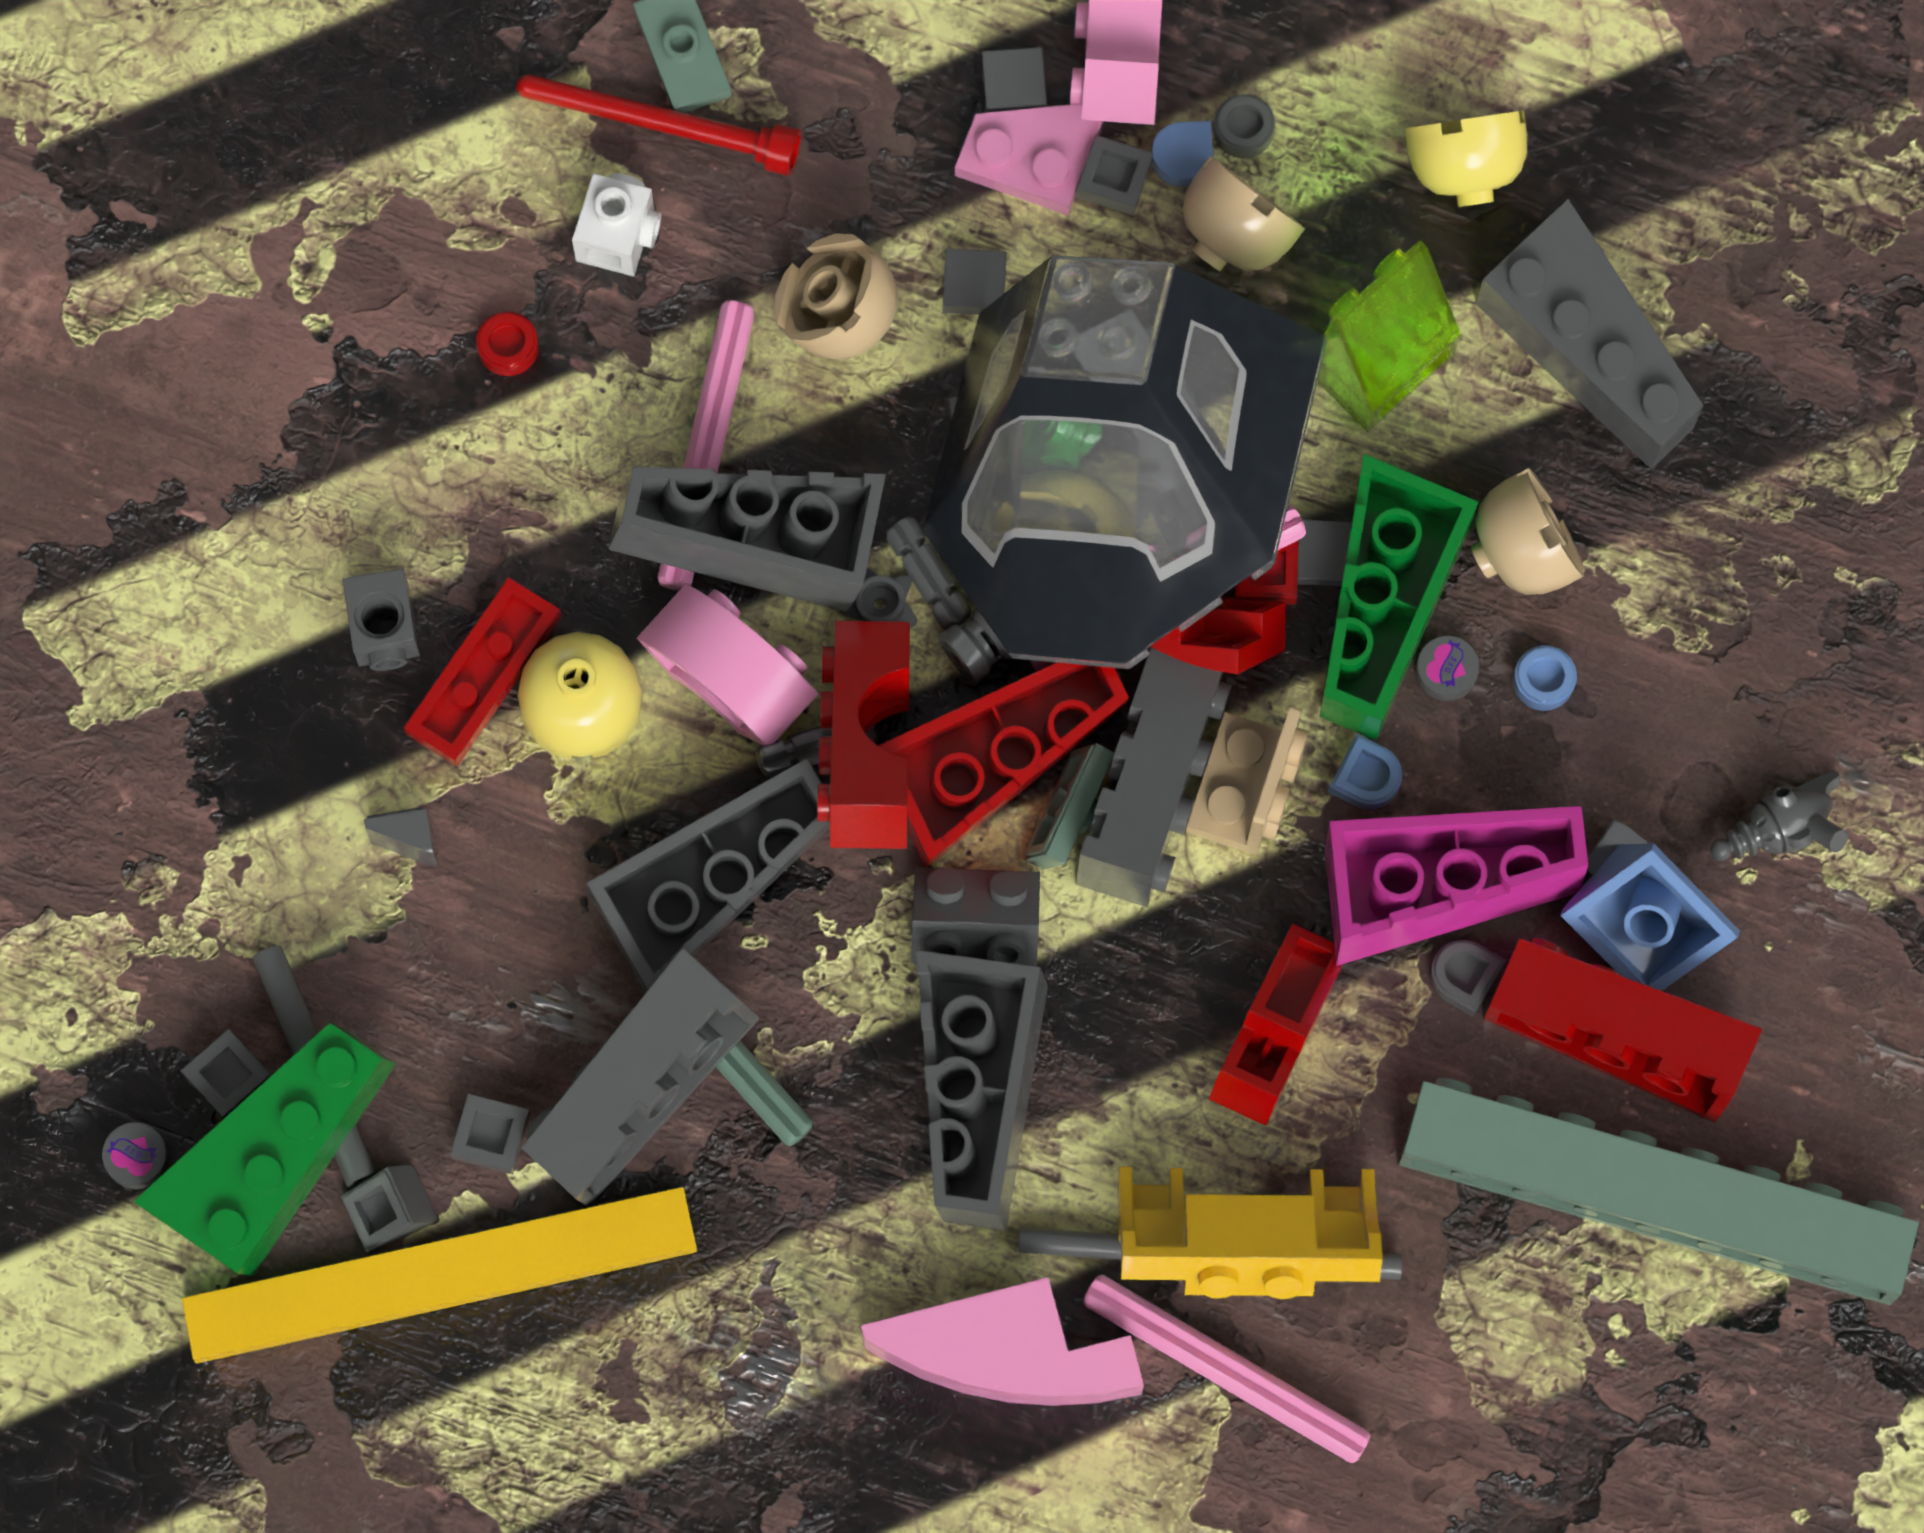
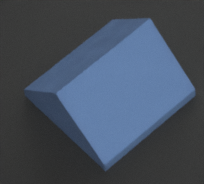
M1654 843L1619 844L1563 908L1560 915L1616 972L1625 978L1660 991L1737 939L1740 930Z

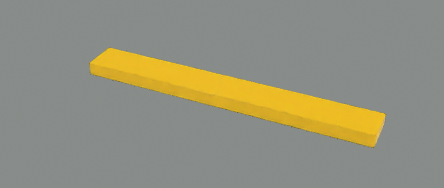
M680 1187L181 1299L193 1360L198 1364L697 1252L684 1188Z

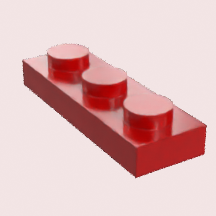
M508 577L404 726L405 734L458 767L521 676L524 666L534 651L542 646L562 617L560 609Z

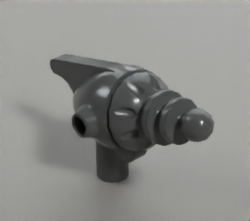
M1828 772L1793 789L1781 786L1776 788L1773 793L1764 796L1752 807L1749 823L1737 822L1736 832L1732 829L1725 832L1727 841L1717 840L1711 845L1710 854L1712 858L1717 861H1725L1732 852L1737 859H1741L1744 857L1745 851L1750 856H1755L1758 853V848H1762L1771 854L1795 853L1809 846L1812 840L1832 852L1840 851L1847 843L1848 833L1827 820L1833 807V801L1829 794L1840 786L1838 772Z

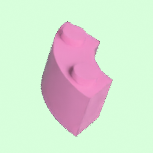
M1089 0V3L1077 2L1075 38L1086 39L1085 68L1073 67L1070 104L1082 105L1081 120L1154 125L1162 0Z
M685 584L641 632L637 639L671 678L686 686L703 699L737 733L763 746L774 744L818 695L817 691L802 676L808 669L807 666L789 648L780 644L774 649L760 635L738 618L741 615L740 610L724 594L713 589L707 596Z

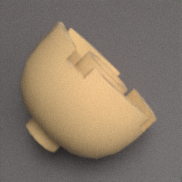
M1209 156L1187 189L1182 209L1185 226L1198 240L1191 250L1218 271H1221L1227 262L1244 271L1261 270L1277 262L1293 246L1305 228L1257 189L1252 188L1233 171Z
M835 233L815 241L806 248L814 255L808 258L800 269L792 263L785 271L775 294L774 317L777 324L785 329V335L807 352L819 358L850 359L865 353L878 343L888 331L897 311L898 290L889 265L876 251L853 234Z
M1530 468L1504 480L1489 491L1479 505L1475 521L1480 541L1471 546L1480 569L1488 579L1498 574L1510 589L1525 595L1546 594L1563 588L1584 577L1583 573L1585 572L1579 552L1563 519L1561 521L1558 520L1549 505L1553 502L1551 497Z

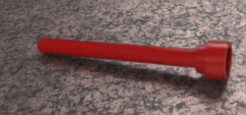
M524 75L517 82L518 93L526 99L755 155V162L765 164V170L790 176L798 158L802 131L798 128L777 123L774 128L764 126L760 132L534 75Z

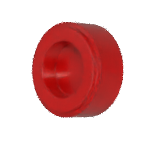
M504 311L493 314L482 323L477 333L476 344L479 357L484 366L495 374L502 376L521 374L529 369L537 358L539 343L535 327L529 319L519 313Z

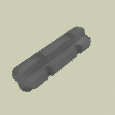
M907 517L893 524L887 530V541L897 556L903 555V567L926 604L934 605L932 613L941 628L946 630L952 625L960 626L971 618V607L961 591H954L956 583L931 543H924L925 534L916 519Z
M875 725L866 733V736L874 744L877 743ZM818 726L787 736V742L785 743L777 740L771 745H759L756 748V759L761 773L764 777L773 778L805 759H808L811 766L819 764V738L832 737V729H821Z

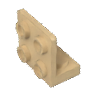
M1290 705L1282 730L1224 712L1187 824L1186 833L1257 855L1263 837L1275 840L1290 791L1289 788L1280 786L1281 780L1294 782L1309 733L1307 730L1298 728L1302 709Z

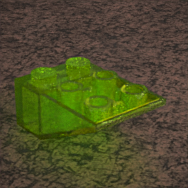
M1421 240L1406 253L1400 248L1390 253L1375 269L1373 275L1377 279L1361 293L1355 288L1348 291L1334 304L1328 313L1332 319L1324 333L1326 342L1320 355L1322 360L1317 383L1367 433L1455 355L1460 339V330L1428 247Z

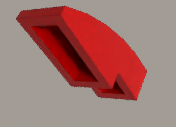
M1295 924L1291 925L1247 1013L1243 1026L1220 1069L1209 1100L1264 1126L1267 1125L1343 964L1336 966L1333 942Z

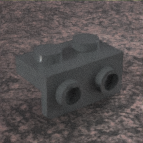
M915 867L911 962L917 965L916 950L1036 967L1039 932L1040 872Z

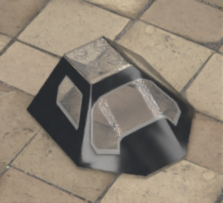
M1052 255L979 313L922 531L1013 659L1130 669L1150 655L1147 648L1177 627L1181 632L1222 604L1223 601L1220 596L1250 575L1255 580L1272 568L1277 556L1327 338L1308 327L1170 262Z

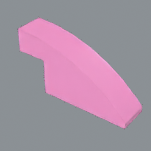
M1048 1277L861 1325V1336L865 1349L923 1380L964 1394L1008 1403L1057 1406L1101 1403L1142 1394L1144 1387L1131 1335L1068 1351Z

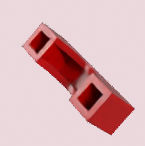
M835 621V646H822V683L833 684V691H821L820 728L832 729V737L819 738V775H831V783H818L817 817L818 822H830V848L907 849L908 759L880 748L866 736V733L882 719L909 710L910 622Z

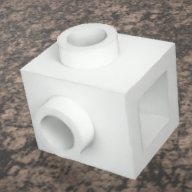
M613 173L609 178L593 174L572 239L575 260L634 277L643 246L653 248L660 228L661 213L654 211L652 189L646 188L639 179L626 174Z

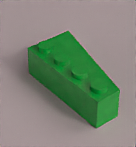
M1366 454L1363 455L1319 717L1377 741L1470 531L1478 501Z
M329 1023L133 1202L237 1274L254 1276L396 1063L345 1028Z

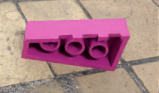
M1582 806L1330 821L1325 855L1336 966L1576 894L1582 888L1588 867Z

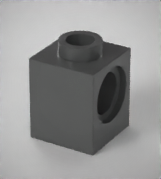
M404 569L342 578L352 648L358 666L370 665V669L376 671L393 670L406 665L409 658L420 657L410 588ZM390 613L398 618L396 626L388 633L373 634L366 629L369 620L377 614Z

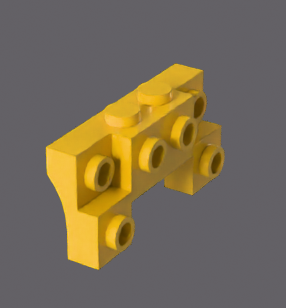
M1119 1166L1118 1227L1121 1250V1279L1184 1280L1185 1295H1205L1211 1298H1226L1231 1295L1271 1296L1277 1299L1313 1296L1315 1281L1380 1282L1383 1257L1381 1232L1377 1215L1374 1169H1361L1359 1187L1324 1186L1323 1169H1310L1308 1195L1186 1194L1184 1208L1183 1168H1170L1169 1185H1132V1167Z

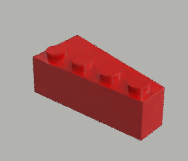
M1065 658L878 745L887 752L908 759L907 832L924 867L931 866L1124 708L1129 696L1112 662Z
M1521 938L1519 939L1483 1018L1484 1020L1715 1123L1734 1097L1763 1030L1762 1028L1625 978L1608 967L1598 964L1591 965L1569 957L1563 948L1547 940L1534 938L1532 942Z

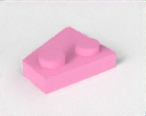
M1078 104L976 114L956 163L955 176L1069 215L1095 136L1100 135L1105 121L1081 120L1082 105Z

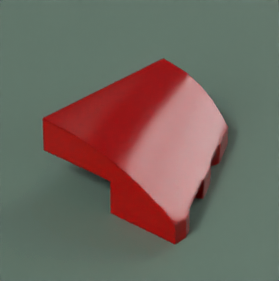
M1235 597L1218 598L1151 645V647L1194 666L1219 672L1240 674L1285 651L1286 602Z

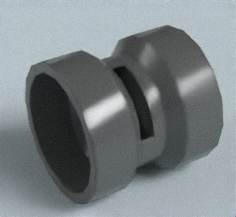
M977 608L973 610L972 619L962 626L952 625L938 635V640L947 657L971 685H976L989 676L991 666L1000 659L1011 660L1018 655L1007 652Z

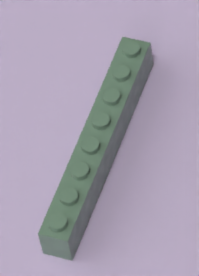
M1437 1078L1435 1084L1426 1081L1422 1083L1411 1117L1399 1166L1886 1305H1891L1902 1294L1919 1222L1904 1218L1905 1211L1899 1206L1876 1200H1869L1866 1206L1841 1200L1843 1193L1827 1185L1806 1183L1804 1189L1781 1183V1175L1760 1166L1745 1165L1742 1171L1718 1165V1156L1696 1148H1682L1681 1154L1656 1147L1657 1139L1637 1131L1621 1130L1619 1136L1595 1130L1596 1123L1581 1115L1559 1113L1558 1119L1535 1113L1533 1112L1534 1105L1521 1098L1499 1095L1496 1101L1472 1095L1473 1088L1458 1080Z

